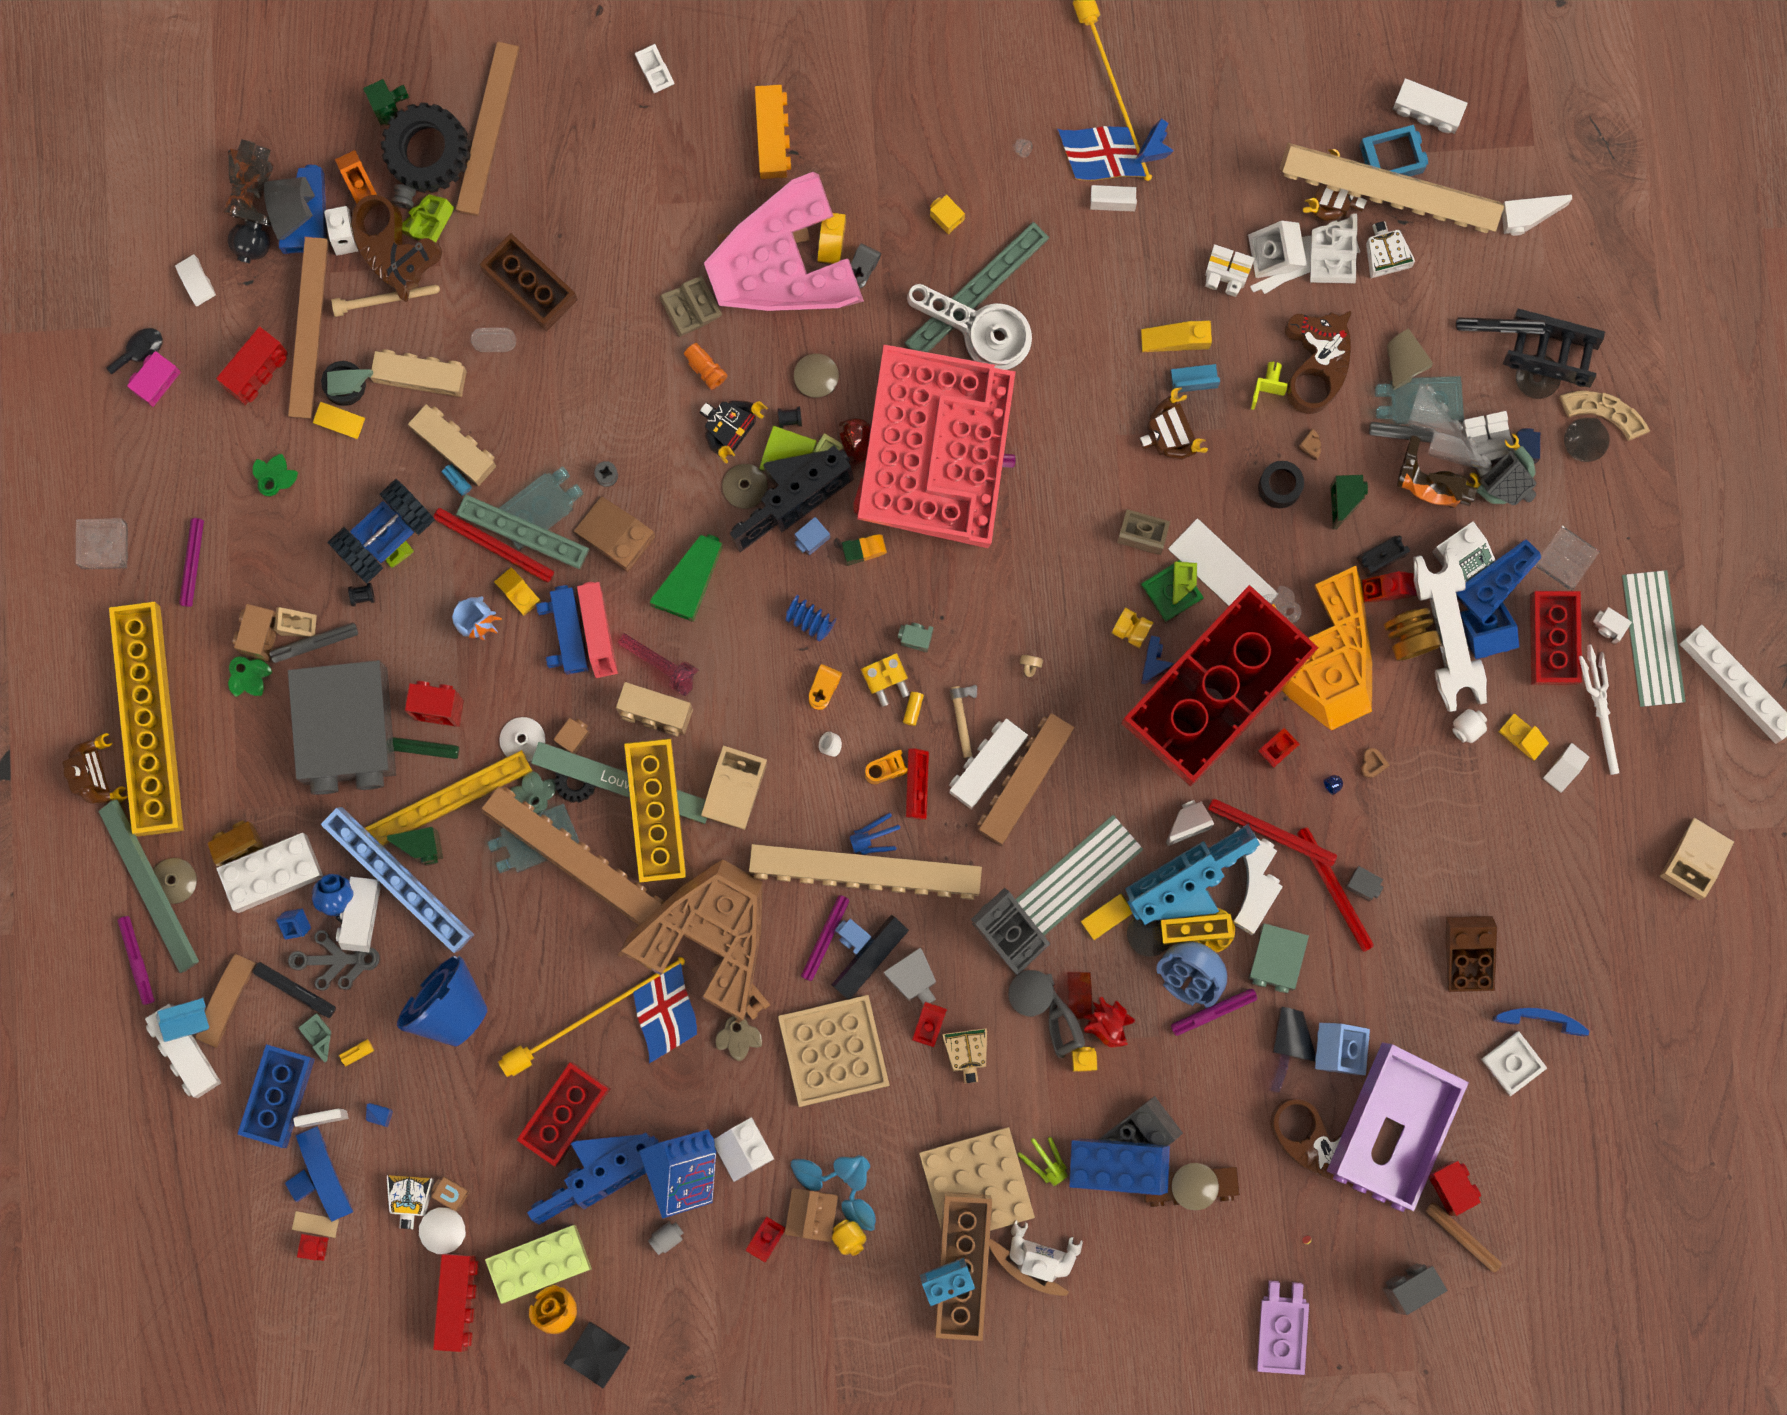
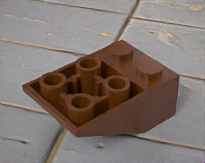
M1493 916L1446 917L1445 939L1448 992L1495 991L1497 925Z

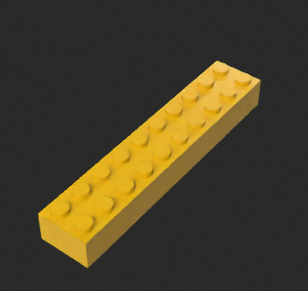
M156 602L110 607L109 613L132 834L140 837L184 831L161 607Z

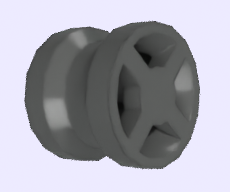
M396 184L394 186L395 196L392 197L391 202L397 207L412 209L414 204L412 198L416 195V189L407 185Z
M603 461L596 466L594 474L601 486L610 487L617 482L618 472L613 463Z

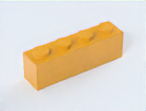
M782 85L755 86L760 178H787V170H791V157H786V149L790 148L789 135H785L784 127H789L788 113L784 114L783 106H787V92H782Z

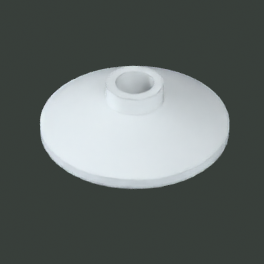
M519 717L509 721L503 727L500 734V746L503 753L509 757L522 750L528 762L532 761L538 742L545 743L546 741L545 733L540 724L527 717ZM520 735L526 736V740L523 743L518 742Z

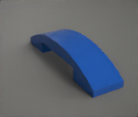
M1520 1008L1493 1016V1021L1512 1025L1520 1024V1017L1561 1023V1033L1583 1037L1589 1036V1030L1578 1021L1547 1009Z
M314 1127L296 1135L313 1184L331 1222L353 1213L346 1192L343 1191L326 1150L327 1146L319 1127Z

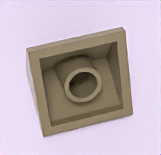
M1127 509L1117 543L1161 555L1170 521Z

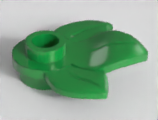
M282 454L276 455L267 464L260 459H256L253 465V475L258 480V490L267 497L276 495L280 489L290 488L298 477L297 471L287 470V462ZM272 482L273 487L266 489V484Z
M236 657L229 665L231 677L228 681V686L235 697L239 696L244 690L251 695L262 696L264 690L262 678L272 674V670L268 664L260 659L250 661L246 657ZM240 663L245 665L243 672L236 670V666Z

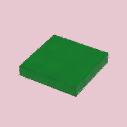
M1174 564L1141 583L1143 590L1165 623L1204 599L1196 586L1176 605H1172Z

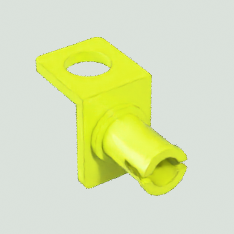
M1269 362L1267 364L1266 378L1257 379L1251 405L1252 410L1255 409L1259 391L1285 395L1288 384L1279 382L1282 369L1280 363L1277 362L1274 371L1275 362Z

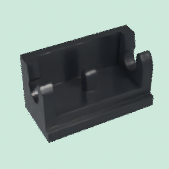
M1400 535L1394 536L1356 557L1367 577L1399 561L1410 553L1408 546L1403 545Z

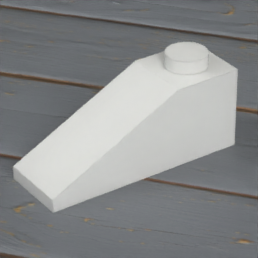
M1572 195L1505 201L1502 212L1504 234L1511 233L1513 236L1524 234L1525 231L1530 230L1568 206L1572 200Z

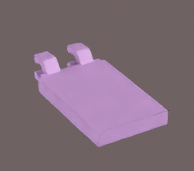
M1269 1280L1268 1296H1264V1300L1261 1299L1257 1371L1305 1375L1309 1303H1306V1299H1303V1284L1292 1282V1298L1279 1297V1281Z

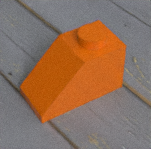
M355 150L335 159L356 204L367 196L377 195Z

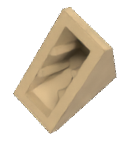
M276 607L274 630L280 636H314L317 615Z

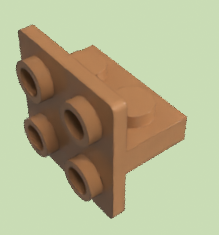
M793 1188L785 1234L830 1242L838 1196Z

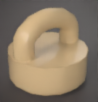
M1022 655L1019 664L1024 665L1025 675L1032 677L1036 672V668H1042L1043 660L1039 657Z

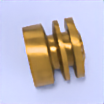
M1429 608L1414 609L1401 613L1384 624L1385 630L1396 629L1388 634V639L1400 638V642L1392 646L1396 661L1408 660L1442 646L1438 631L1426 632L1425 628L1434 623L1433 619L1422 621V619L1431 614Z

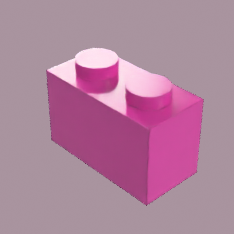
M155 351L152 355L150 354L145 358L140 371L135 372L130 377L127 387L154 407L181 371Z

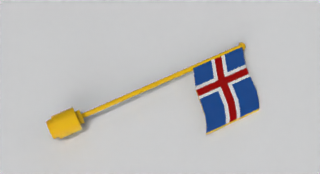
M1074 0L1073 6L1079 22L1085 23L1086 26H1091L1127 127L1103 126L1083 130L1058 129L1075 179L1095 181L1115 177H1144V180L1149 181L1152 179V175H1149L1145 162L1139 164L1135 162L1140 147L1094 24L1100 16L1096 1Z
M678 957L679 960L667 966L661 975L654 974L533 1049L529 1050L528 1047L523 1049L520 1045L506 1053L498 1061L507 1077L515 1076L532 1065L533 1053L634 993L637 1017L648 1046L649 1064L697 1035V1024L684 985L681 964L684 965L685 963L684 958Z

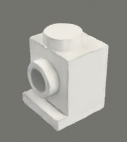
M1609 607L1604 612L1600 610L1593 620L1600 634L1607 638H1614L1612 640L1613 644H1617L1632 623Z

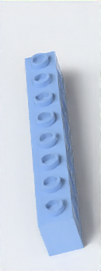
M343 807L336 808L322 822L321 825L453 953L460 951L474 936L448 908Z

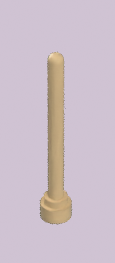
M431 285L410 290L409 299L437 294L440 291V287L438 285ZM397 292L350 301L335 298L331 299L334 316L338 317L343 316L344 313L351 309L400 301L401 299Z

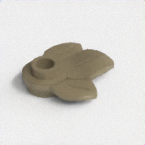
M731 1016L727 1019L725 1028L719 1031L716 1036V1047L718 1050L728 1048L734 1059L742 1061L746 1057L749 1047L762 1046V1037L756 1027L748 1025L745 1018L739 1023L741 1029L738 1031L733 1030L732 1026L736 1023V1017Z

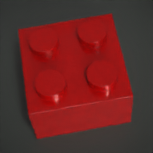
M1451 1161L1430 1172L1428 1177L1449 1216H1458L1481 1203L1479 1189L1475 1184L1471 1185L1468 1179L1470 1173L1465 1164H1460L1459 1161Z

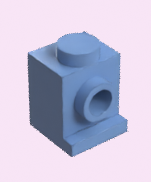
M851 919L848 922L843 920L835 929L841 936L839 941L848 949L852 946L855 948L853 950L855 955L871 939V936Z

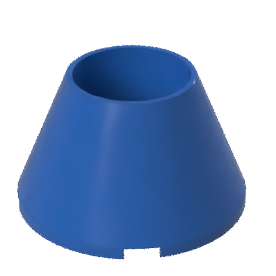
M450 957L420 984L422 987L421 991L415 999L412 996L409 998L398 1017L397 1027L402 1031L454 1047L462 1044L473 1034L486 1016L488 1008L462 957Z

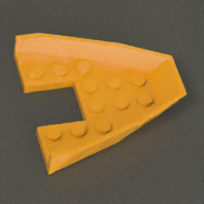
M1356 566L1314 585L1333 627L1309 637L1319 648L1282 690L1293 702L1330 730H1334L1372 712V655L1363 590Z

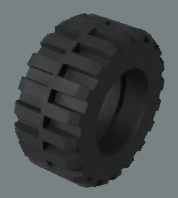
M420 103L419 106L411 104L407 106L408 110L406 111L400 109L396 112L398 117L395 120L390 118L387 122L390 125L389 129H384L382 136L385 137V141H381V149L384 151L382 158L387 164L389 172L404 185L424 193L426 190H429L431 193L438 192L440 187L446 189L450 187L449 183L452 180L456 183L460 179L458 176L460 171L465 172L467 168L465 162L470 160L471 155L468 152V148L471 147L470 140L467 138L468 133L461 125V122L447 109H443L436 104L432 106L428 103ZM427 128H434L441 132L445 139L444 152L441 158L433 165L424 168L416 167L407 157L409 141L417 132Z

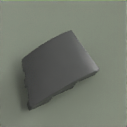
M306 177L273 180L264 183L266 209L278 240L287 238L313 216L307 203L315 195Z

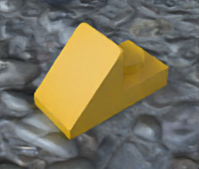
M512 567L494 581L523 616L541 602Z
M1513 714L1498 731L1533 761L1549 744L1536 726L1530 727L1516 714Z

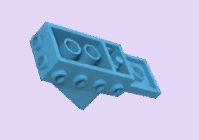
M1249 824L1209 848L1205 841H1202L1125 888L1130 899L1127 902L1136 920L1142 919L1146 925L1153 920L1207 915L1219 912L1207 887L1218 885L1222 878L1225 877L1221 868L1230 867L1241 856L1250 855L1256 851L1260 843Z

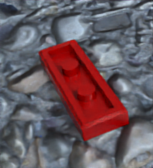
M915 748L908 749L907 818L926 820L929 751Z

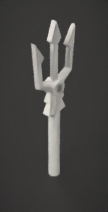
M1590 644L1587 645V659L1591 665L1595 688L1591 685L1588 665L1582 656H1579L1586 689L1592 694V699L1595 702L1594 707L1597 709L1596 717H1599L1610 775L1618 774L1619 768L1608 718L1610 711L1607 708L1606 691L1609 684L1604 652L1600 653L1598 667L1601 669L1603 683L1600 686L1595 662L1596 655Z

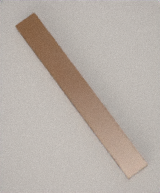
M497 42L470 150V160L467 162L456 207L457 212L479 216L518 58L519 46Z
M305 237L288 414L289 417L312 419L329 242L328 239Z

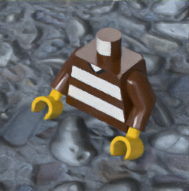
M1328 149L1331 155L1340 157L1338 150ZM1320 183L1315 198L1305 200V202L1309 203L1310 207L1303 208L1304 213L1312 212L1313 215L1321 220L1330 221L1345 217L1349 207L1362 212L1367 199L1349 195L1348 190L1341 188L1339 192L1326 188L1327 184Z
M1182 388L1173 389L1171 396H1168L1159 403L1150 415V421L1147 425L1150 433L1139 437L1143 449L1155 445L1159 455L1164 454L1166 457L1180 460L1195 455L1197 452L1206 453L1208 451V448L1205 447L1200 449V444L1206 440L1195 439L1181 404H1177V402L1184 401L1187 398V395H1183L1181 398L1178 397L1177 393Z
M108 733L96 737L95 741L89 740L73 746L68 755L69 759L62 763L64 768L63 774L68 781L70 791L81 796L90 804L104 803L110 800H118L121 803L128 797H122L119 794L126 790L123 786L109 793L99 753L96 748L105 749L113 744H105L103 738L109 735Z

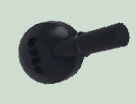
M145 328L135 333L126 345V353L107 366V370L112 375L130 360L142 362L155 351L158 353L163 344L161 333L154 328Z

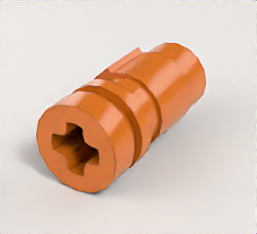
M694 343L686 349L684 356L689 360L688 364L697 374H701V379L710 390L717 388L726 380L728 376L726 372L720 369L719 364L713 362L712 358L698 343Z

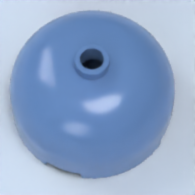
M1188 941L1174 944L1165 952L1157 964V973L1161 974L1165 981L1163 986L1173 996L1192 1006L1195 1003L1204 1004L1206 1008L1213 1006L1227 985V970L1220 956L1208 946L1198 942ZM1189 976L1193 978L1185 990L1180 988Z

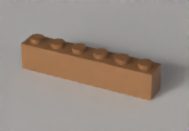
M1052 713L1048 718L1043 717L1037 727L1040 729L1037 737L1031 736L1025 746L1029 750L1024 757L1022 755L1018 757L1013 766L1016 768V771L1012 776L1007 775L1001 785L1004 787L1001 795L996 794L989 804L993 807L988 815L984 813L977 824L980 826L979 833L1000 846H1003L1074 731L1075 727Z

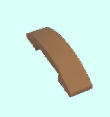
M237 954L233 956L205 1011L209 1029L197 1033L195 1039L215 1048L218 1047L227 1028L226 1024L257 963Z
M990 1239L989 1247L994 1257L1018 1281L1043 1293L1067 1296L1069 1291L1054 1281H1046L1044 1285H1041L1030 1276L1021 1273L1018 1268L1005 1260L1010 1251Z

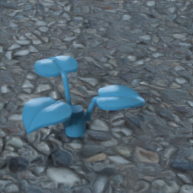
M864 1156L837 1158L834 1161L835 1171L827 1176H822L821 1168L809 1160L793 1159L790 1162L793 1173L800 1184L812 1191L820 1190L823 1187L822 1181H827L838 1175V1177L843 1179L844 1183H847L852 1188L849 1196L850 1200H844L841 1203L844 1216L849 1221L857 1222L863 1230L873 1231L876 1229V1217L871 1206L865 1201L855 1199L854 1197L856 1191L862 1190L867 1182V1171L870 1169V1164Z

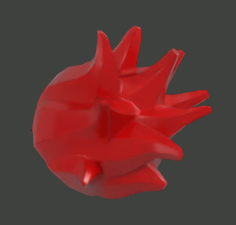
M1099 997L1100 1004L1093 1002V1005L1096 1007L1094 1013L1084 1015V1019L1090 1020L1088 1025L1084 1027V1032L1096 1035L1108 1047L1128 1045L1125 1042L1127 1040L1124 1035L1123 1026L1133 1024L1135 1019L1127 1014V1010L1118 1001H1115L1113 1006L1105 1002L1103 997Z

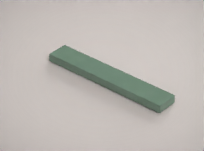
M465 494L456 513L457 516L579 570L589 552V548L467 494Z

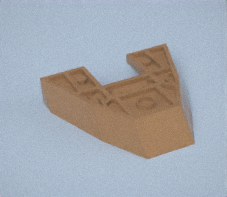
M724 859L720 860L679 888L627 936L617 956L622 957L625 955L661 975L683 936L698 943L723 958L702 999L736 1017L735 1022L739 1024L744 1020L749 1006L761 937L763 882Z

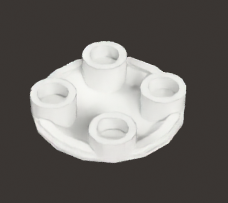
M436 1208L429 1211L419 1225V1237L422 1244L429 1251L436 1254H447L455 1251L466 1236L462 1217L450 1208Z

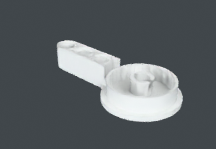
M921 284L912 286L908 292L907 302L911 307L963 333L966 349L974 361L993 364L995 368L1009 370L1021 363L1027 356L1031 347L1032 333L1028 321L1017 309L1005 304H990L976 311ZM916 291L921 292L924 300H914L912 293ZM933 302H941L944 305V310L936 311L933 308ZM953 312H962L964 320H955ZM1001 331L1005 339L1003 341L996 340L993 332Z

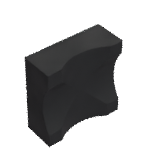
M589 1322L564 1361V1364L581 1373L601 1388H605L630 1347L594 1323Z

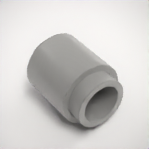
M668 1221L651 1234L652 1237L648 1242L656 1253L660 1255L663 1252H668L683 1240L681 1235L684 1232L676 1222L671 1224Z

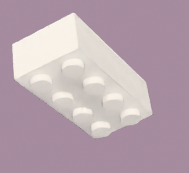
M304 833L217 868L231 907L237 913L324 877L309 838Z

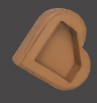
M1369 748L1363 753L1364 764L1361 766V773L1366 778H1374L1390 766L1382 754L1375 748Z

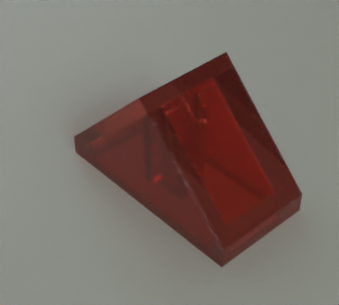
M1067 972L1068 1008L1074 1013L1076 1019H1084V1015L1092 1014L1091 972Z

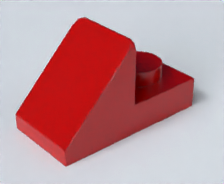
M1283 728L1260 748L1258 753L1274 769L1300 743Z
M925 1002L912 1040L934 1047L947 1009Z
M766 1217L745 1251L766 1263L786 1228Z

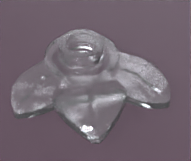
M1279 586L1276 595H1263L1292 624L1301 618V607L1295 602L1294 593L1289 588ZM1292 608L1294 613L1287 615L1286 610Z

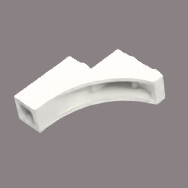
M1264 838L1261 841L1257 839L1260 845L1255 852L1250 855H1243L1247 872L1246 893L1241 909L1233 921L1234 925L1250 935L1255 933L1283 887L1279 884L1280 880L1270 874L1267 876L1263 875L1277 850L1273 849L1274 844Z

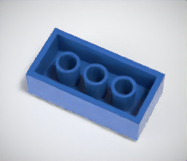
M266 1044L237 1135L277 1147L287 1148L294 1127L293 1118L298 1115L315 1059Z
M1083 1138L1072 1140L1070 1188L1151 1195L1168 1193L1170 1146Z

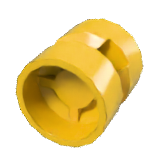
M1125 607L1112 634L1121 639L1128 638V643L1140 648L1154 622L1144 617L1137 618V613Z

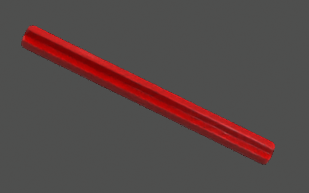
M438 508L433 515L435 521L547 583L552 580L555 572L442 508Z
M1213 799L1209 805L1208 810L1241 826L1249 824L1252 831L1330 867L1335 864L1337 859L1335 853L1217 799Z
M1308 827L1297 832L1298 837L1318 846ZM1310 857L1361 950L1365 952L1373 948L1372 940L1331 867Z

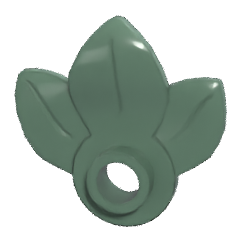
M532 771L523 777L522 786H514L510 790L516 795L515 799L521 803L526 801L535 808L533 812L540 814L547 808L548 800L555 794L556 788L554 779L542 781L541 777ZM539 799L538 804H532L534 800Z

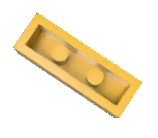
M1231 914L1161 920L1163 945L1188 941L1202 942L1233 939Z

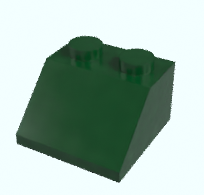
M1363 475L1335 476L1332 481L1330 492L1333 530H1337L1358 508L1362 500L1365 499V495L1368 494V483L1364 481Z
M434 827L387 835L389 842L420 863H424L425 866L437 864L439 859H443L439 832Z

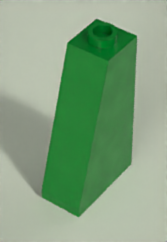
M707 534L706 537L699 536L651 598V607L694 622L723 548L718 537Z

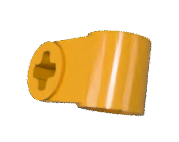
M824 664L820 665L809 692V704L813 709L823 710L827 707L833 692L839 684L842 672ZM822 694L823 700L816 702L814 696Z
M902 750L894 751L870 762L866 766L864 774L867 782L875 785L907 774L908 768L901 756L903 754ZM876 767L880 769L882 775L878 778H873L870 776L869 770Z

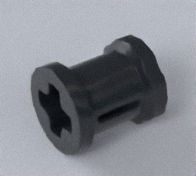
M800 406L792 410L778 408L780 428L783 429L784 426L788 425L802 427Z
M371 582L367 583V586L348 587L352 607L358 603L368 601L375 603Z

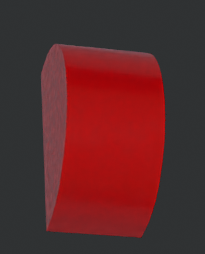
M1248 585L1124 717L1121 724L1191 787L1267 708L1319 647L1253 587Z

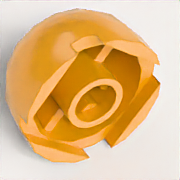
M557 1285L546 1287L540 1291L535 1297L537 1301L534 1306L531 1305L529 1308L531 1323L547 1334L564 1332L573 1324L577 1315V1304L574 1297L565 1288H560Z

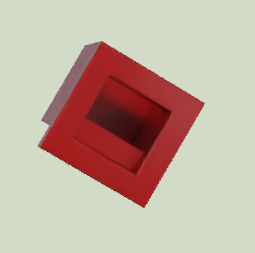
M301 1234L297 1258L325 1261L329 1238Z

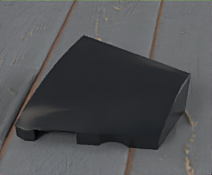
M1280 1007L1273 1053L1316 1062V1054L1304 1013L1299 1010Z

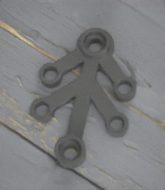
M323 930L316 932L314 936L315 941L326 947L333 955L306 956V954L296 951L288 958L289 966L295 970H303L306 966L333 965L323 976L318 977L315 981L316 988L321 991L329 988L330 982L347 964L356 965L346 976L339 978L338 985L343 990H349L353 986V981L363 970H373L380 962L379 953L371 947L369 953L354 951L356 954H345L330 939L329 934ZM321 933L326 935V939L323 942L318 940V936ZM366 955L372 956L370 963L365 962ZM298 957H302L303 963L297 966L295 960ZM347 978L350 983L347 987H343L342 980ZM322 979L326 980L324 988L319 987V981Z

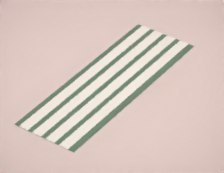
M1667 570L1622 575L1628 620L1632 622L1629 628L1640 707L1686 702Z
M1112 815L1022 893L1016 901L1042 934L1046 935L1137 856L1143 848L1116 817Z

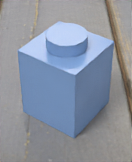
M816 517L794 534L796 539L794 543L802 553L806 551L809 555L830 539V533Z

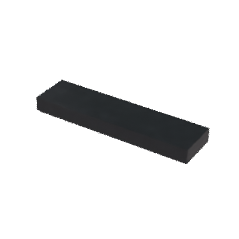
M891 914L831 985L846 999H851L907 934L909 929Z

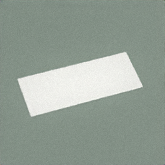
M1198 518L1168 548L1180 561L1197 563V576L1229 606L1248 585L1253 587L1269 603L1278 595L1269 584Z

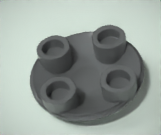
M1027 970L1018 974L1013 979L1009 987L1008 996L1010 1004L1018 1013L1034 1017L1043 1013L1050 1006L1055 997V992L1050 979L1045 974L1036 970Z

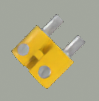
M897 653L861 669L871 694H877L882 707L889 704L884 689L891 685H898L903 698L910 695L905 684V679H908Z

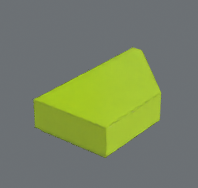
M1174 562L1172 605H1176L1196 587L1197 563Z

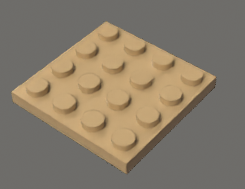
M869 995L778 1016L799 1107L890 1086Z
M1009 1127L919 1152L940 1228H942L944 1192L991 1195L990 1231L1012 1225L1016 1220L1019 1223L1035 1218Z

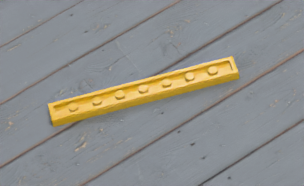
M521 750L365 827V829L383 846L389 843L387 835L420 828L496 790L498 787H502L532 772V769L524 752Z

